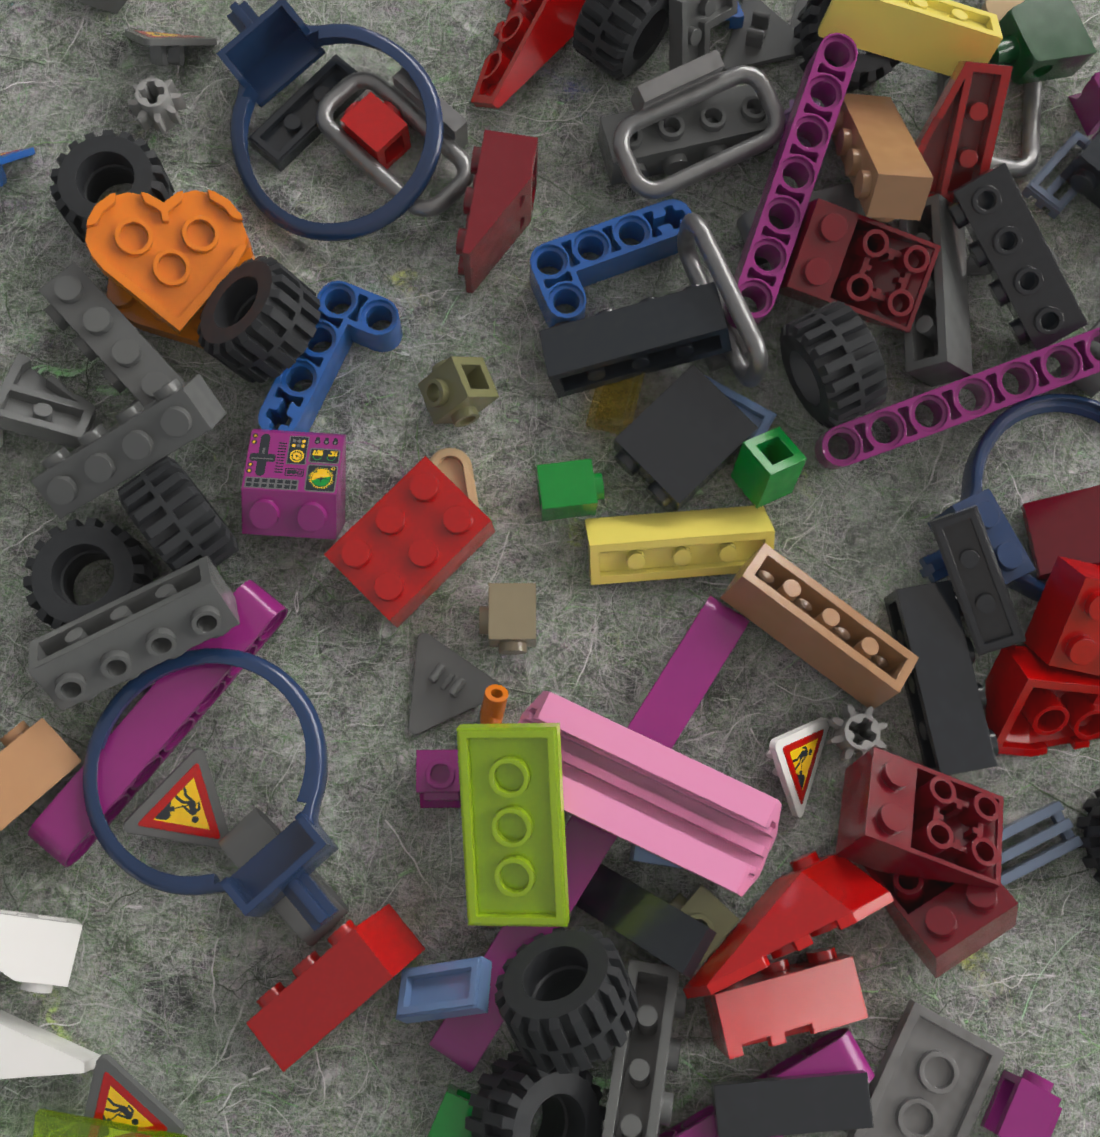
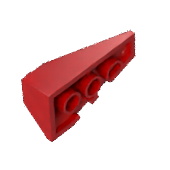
M505 0L504 3L510 7L506 21L497 23L493 35L499 42L496 50L489 54L484 61L471 103L476 107L499 109L573 37L576 22L585 0Z
M1012 645L1000 650L985 680L987 699L986 722L988 729H992L996 735L999 747L998 754L1034 757L1047 754L1048 747L1071 744L1075 750L1089 747L1090 740L1100 739V676L1049 666L1026 646Z
M815 850L789 862L792 871L777 878L683 988L687 999L713 995L767 968L770 965L767 957L769 954H771L773 959H776L794 951H801L814 944L811 937L824 934L837 927L839 930H843L893 902L894 899L890 891L848 859L836 856L835 853L819 858Z

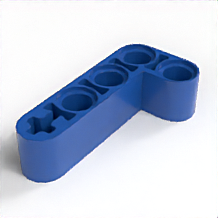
M676 199L664 200L537 246L530 257V285L548 327L551 328L563 321L572 322L585 318L586 295L583 287L677 254V237L681 221L685 215L692 213L688 205ZM632 238L638 241L639 244L633 246L626 245L621 240ZM591 252L598 255L599 258L587 260L581 257V255ZM550 266L556 268L559 272L547 275L542 273L540 269ZM561 304H568L576 310L572 313L564 314L557 311L556 307Z
M333 281L324 285L317 295L320 301L318 309L320 320L315 326L317 330L314 337L309 341L307 349L297 358L296 362L275 378L259 411L258 421L260 427L265 430H276L275 426L278 423L280 424L278 430L309 432L353 342L382 353L389 352L400 344L403 332L398 309L394 303L347 282ZM339 304L350 305L349 309L344 313L336 314L331 312ZM385 320L391 323L384 330L378 331L371 328L377 321ZM326 341L332 343L324 352L312 351V348L319 342ZM307 379L312 381L311 386L305 391H293L294 385L300 380ZM288 419L291 422L289 426L285 425Z

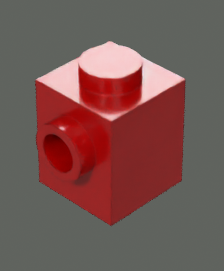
M372 92L368 93L360 102L352 103L340 119L342 129L386 169L390 168L411 148L408 124L403 120L399 110L389 101L383 103Z

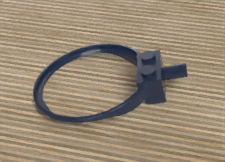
M278 0L260 17L246 1H243L240 5L234 2L230 6L232 12L227 15V18L240 34L216 54L238 81V91L230 122V139L238 173L254 204L267 218L282 229L297 236L318 241H346L364 237L381 230L401 217L413 206L429 184L436 170L443 144L444 126L441 103L436 88L422 65L395 42L364 27L336 23L325 25L305 24L286 0ZM357 44L371 47L385 53L398 62L409 73L420 92L426 114V135L420 160L404 187L389 202L368 215L339 223L311 222L291 215L276 205L265 194L250 164L248 130L255 104L257 102L262 108L326 53L322 46Z
M1060 393L1035 396L1021 401L1001 413L986 428L969 454L962 477L960 502L953 504L934 518L936 519L977 505L1006 587L1036 602H1039L1046 584L1029 574L1036 570L990 489L982 491L984 469L989 453L998 438L1012 425L1027 417L1042 413L1061 412L1080 415L1100 423V402L1083 396ZM940 550L920 558L919 562L922 566V569L919 570L923 578L928 577L931 583L938 582L949 576Z
M202 648L186 651L178 658L168 659L157 664L126 683L108 703L92 732L85 755L82 778L84 803L90 825L97 840L116 865L137 881L166 893L186 896L227 893L245 916L262 917L286 896L314 932L331 921L333 916L339 911L310 876L317 867L339 848L319 825L318 819L328 777V752L324 730L311 700L297 682L278 666L251 653L226 648ZM205 663L227 664L240 667L261 676L274 685L286 697L299 718L304 734L306 751L305 771L297 802L307 803L304 809L295 816L296 820L232 876L225 877L222 881L214 873L200 876H179L165 873L135 858L123 847L111 831L100 805L97 784L98 762L101 749L105 748L114 724L129 703L144 689L164 676L189 667L205 665Z

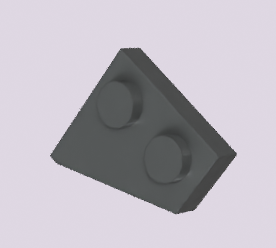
M17 354L0 387L1 429L76 449L81 446L77 439L88 432L94 423L96 406L82 396L70 392L66 385L53 375L47 379L31 368V359L25 355Z

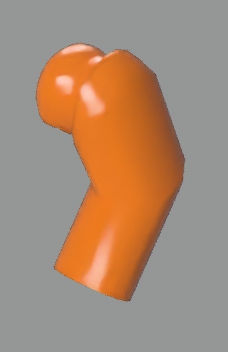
M492 684L486 688L480 710V724H502L509 695L507 689L502 685Z

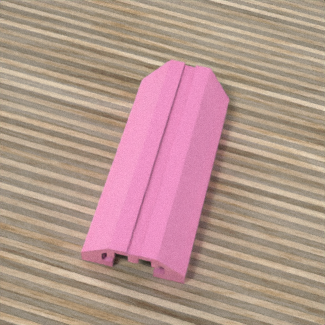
M543 691L522 713L518 723H560L565 812L741 897L758 879L777 836L782 806L778 799L552 692Z

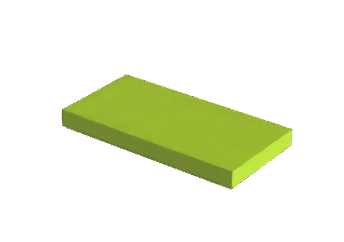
M560 723L460 724L456 731L468 926L567 927L570 917Z

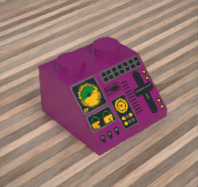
M253 429L251 431L241 487L242 534L336 540L345 524L346 435Z

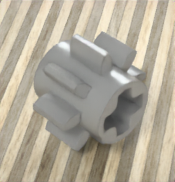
M150 75L149 78L144 79L138 85L134 84L132 86L136 99L128 101V105L133 115L137 116L143 130L152 127L165 134L166 130L173 128L176 124H182L178 110H183L187 106L182 94L177 93L172 79L163 82Z
M849 704L843 707L844 720L837 717L828 719L827 723L835 729L833 737L828 739L826 744H836L842 750L840 754L841 761L850 759L854 753H857L859 759L873 747L882 750L886 748L887 745L879 739L881 730L885 729L888 725L883 722L878 723L872 717L874 710L872 706L865 708L860 714H856L853 705ZM858 724L860 726L859 735L864 740L854 743L855 734L849 728Z

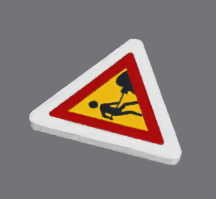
M820 717L779 735L770 741V750L766 756L774 761L775 768L772 773L780 779L792 816L798 818L803 816L830 726L827 723L828 718Z

